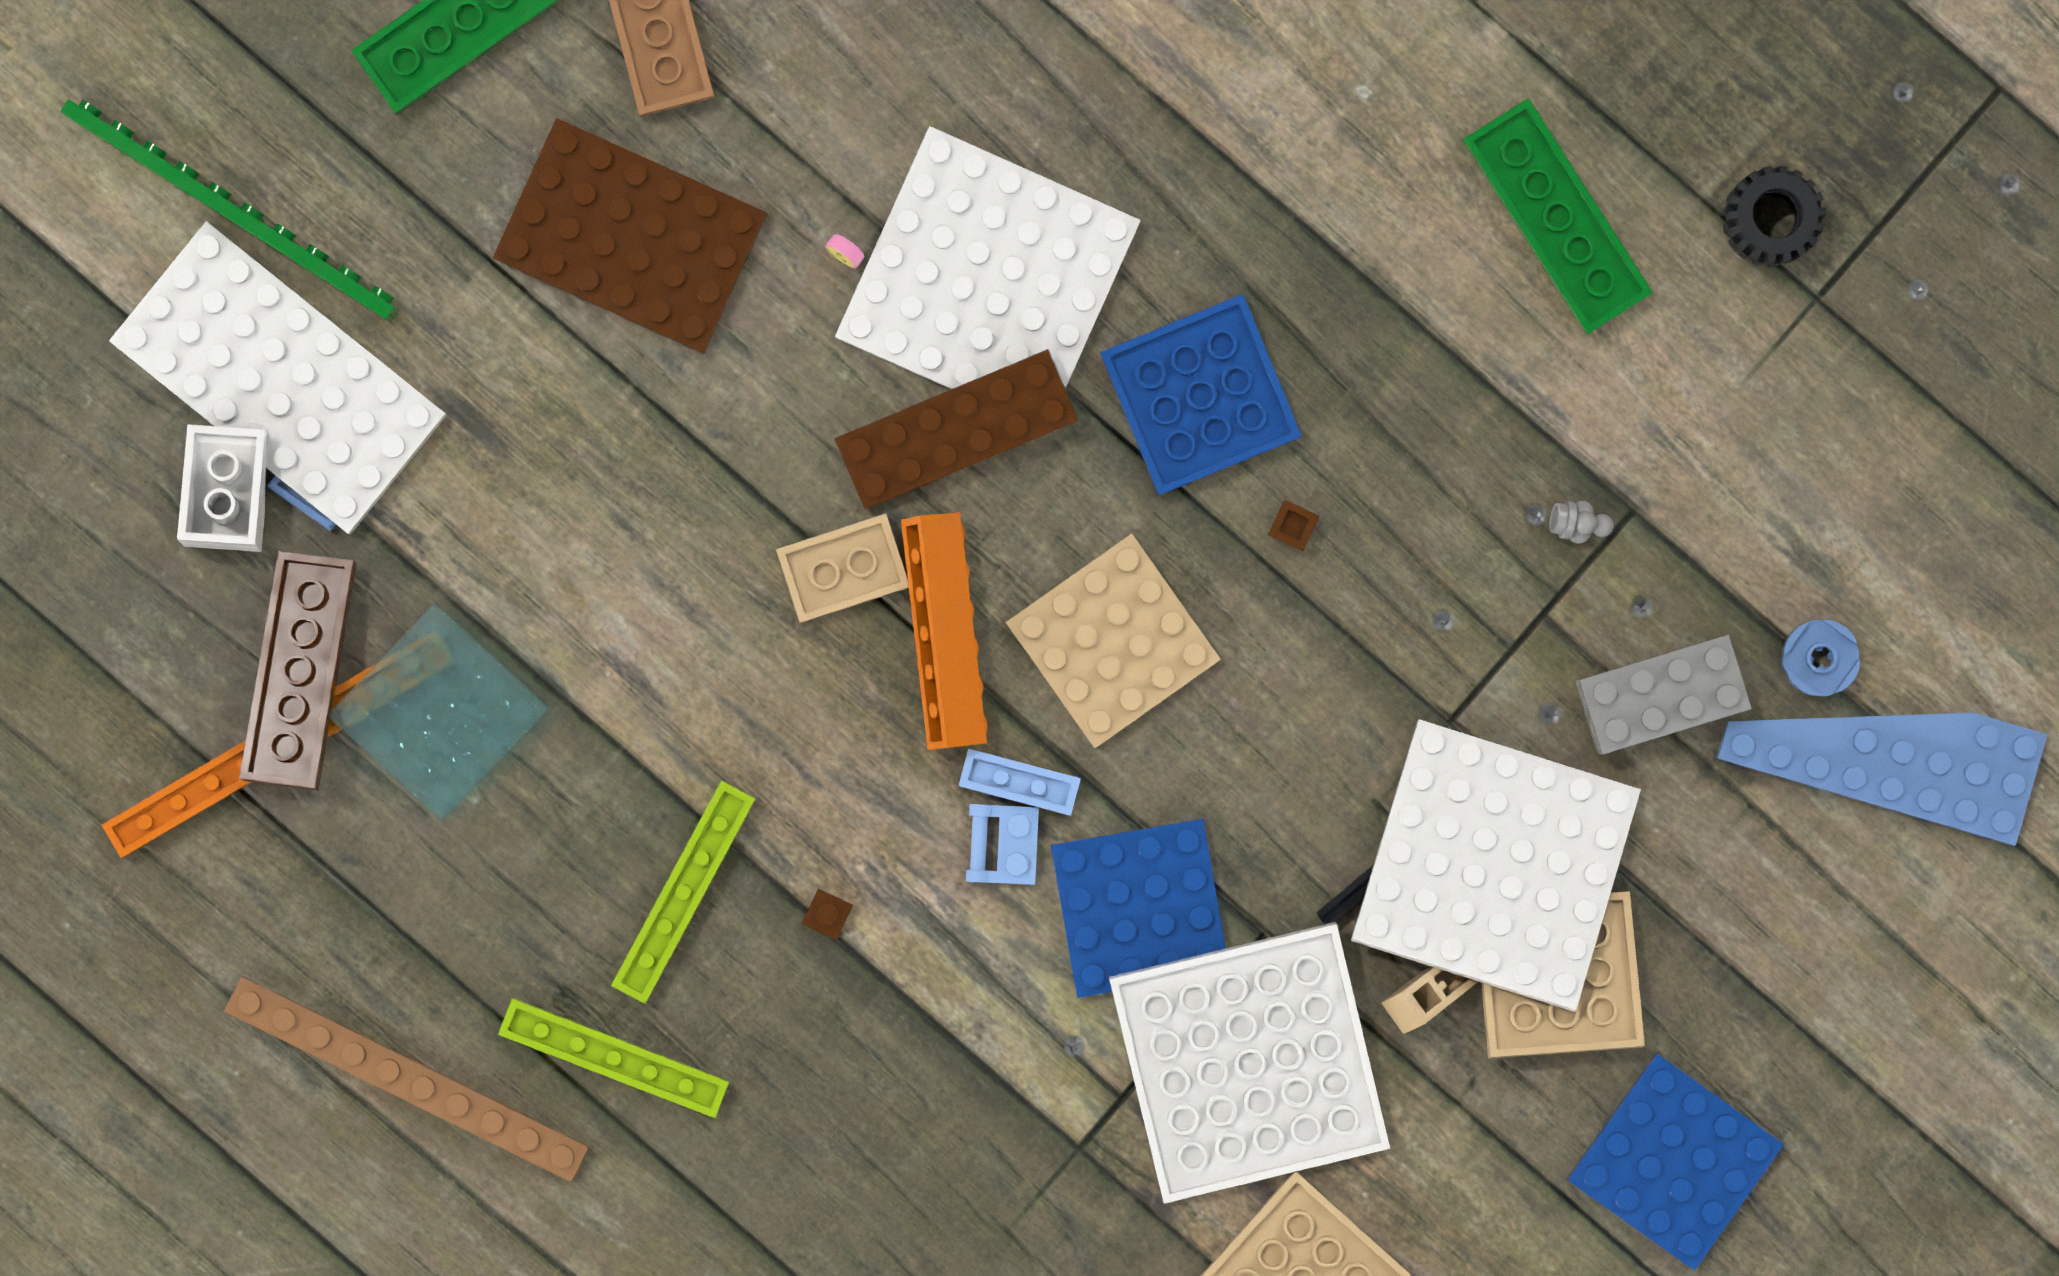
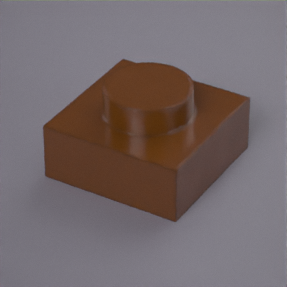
M1284 500L1268 536L1303 552L1319 515Z
M818 888L802 924L837 940L854 904Z

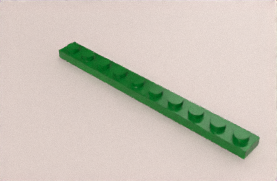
M68 99L60 112L390 323L398 313L399 309L391 305L394 299L393 296L376 285L369 291L358 284L362 277L343 264L339 270H336L325 263L329 256L315 246L309 244L306 250L293 242L297 235L277 223L274 229L261 222L264 214L249 204L244 203L241 208L228 201L232 194L216 183L212 182L209 187L204 186L196 180L200 173L179 161L176 167L164 160L167 152L148 140L144 146L138 144L131 139L135 132L120 122L114 120L111 126L99 119L102 111L82 99L79 105Z

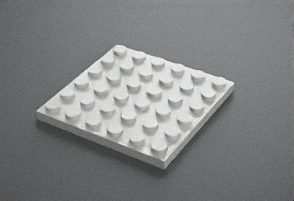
M929 126L835 338L949 389L1049 349L1066 388L1141 220Z
M1419 719L1351 941L1574 1012L1578 1006L1641 789Z
M1336 922L1109 977L1164 1204L1390 1149Z

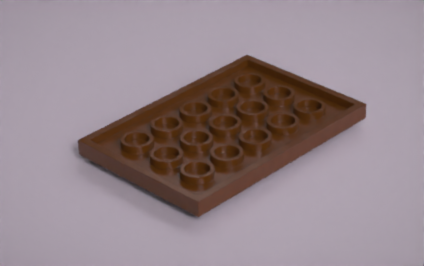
M556 118L494 253L493 259L705 354L768 214L763 210Z

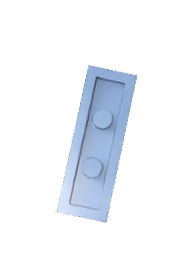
M968 749L959 786L1071 816L1081 778Z

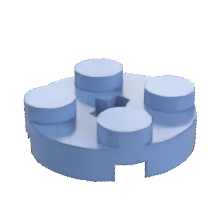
M1811 620L1797 626L1788 635L1782 647L1780 665L1788 681L1800 692L1810 696H1829L1846 689L1857 676L1860 668L1858 644L1854 635L1842 624L1832 620ZM1823 648H1826L1829 651L1826 657L1831 662L1827 667L1820 665L1816 668L1812 664L1814 658L1811 656L1813 650L1821 651Z

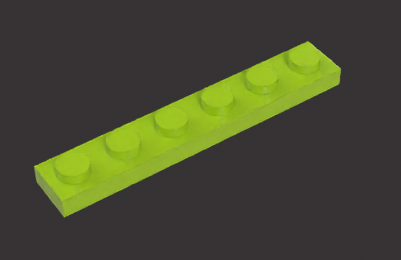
M721 780L611 985L612 987L644 1004L647 1003L756 798Z
M516 998L511 999L498 1033L502 1037L713 1118H716L730 1083L729 1080Z

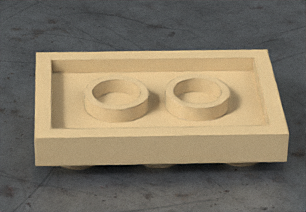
M887 514L776 549L800 623L909 588L908 578Z

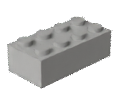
M1729 635L1720 636L1575 681L1597 755L1610 753L1752 709Z

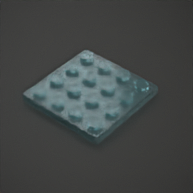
M434 602L332 709L329 718L442 821L543 716L549 707Z

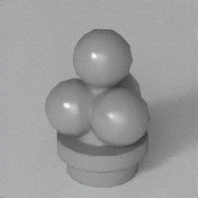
M1566 500L1564 503L1554 504L1550 515L1549 528L1550 532L1558 534L1559 538L1570 539L1572 542L1579 544L1586 542L1592 532L1598 537L1610 535L1614 529V522L1606 514L1595 516L1593 506L1587 501L1582 500L1575 503L1574 501Z

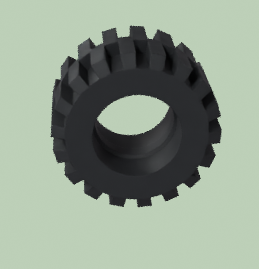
M1780 165L1777 168L1767 166L1759 171L1750 173L1735 186L1726 199L1728 202L1726 207L1723 208L1722 217H1725L1726 222L1723 224L1724 233L1728 232L1730 236L1728 243L1732 248L1734 246L1740 251L1738 255L1743 259L1748 257L1753 260L1752 264L1758 266L1768 264V267H1777L1780 264L1786 265L1807 253L1816 244L1818 235L1824 229L1825 224H1822V219L1826 216V208H1821L1820 202L1824 199L1821 192L1816 193L1813 189V186L1816 184L1811 178L1806 181L1802 178L1803 172L1797 169L1793 172L1789 171L1788 166ZM1776 195L1789 203L1794 213V227L1787 236L1771 238L1757 228L1753 219V207L1760 197Z

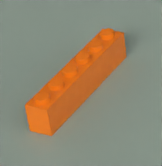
M957 512L920 515L902 519L901 525L927 749L936 750L986 744L988 724L983 712V682L979 676L977 656L979 647L974 635V605L970 600L968 583L970 569L965 557V529L961 523V514Z

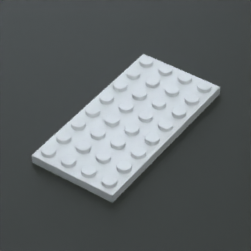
M207 221L109 340L214 426L266 430V468L350 535L447 416L439 407Z

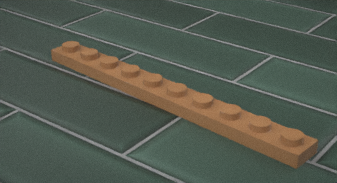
M241 976L224 1012L570 1182L574 1180L590 1147L245 976Z

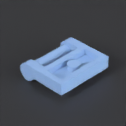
M969 804V816L973 817L970 870H966L967 882L1035 885L1039 807ZM988 817H1000L997 871L985 870Z

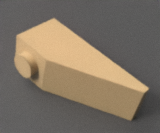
M1429 966L1387 997L1381 1004L1400 1031L1405 1034L1426 1024L1479 981Z

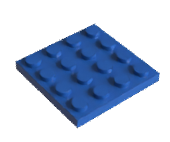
M1243 294L1100 352L1158 496L1302 437Z
M1203 818L1051 845L1077 998L1112 992L1109 980L1111 976L1226 949Z
M1655 1053L1569 1174L1567 1180L1695 1271L1784 1144Z

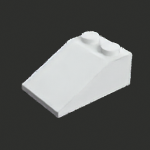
M187 425L177 540L184 547L262 551L265 518L266 430Z

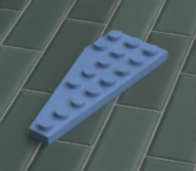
M1976 713L1727 721L1716 759L2016 846L2048 734Z

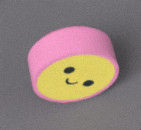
M833 234L825 245L826 249L834 257L851 268L856 269L864 259V253L854 243L839 234Z

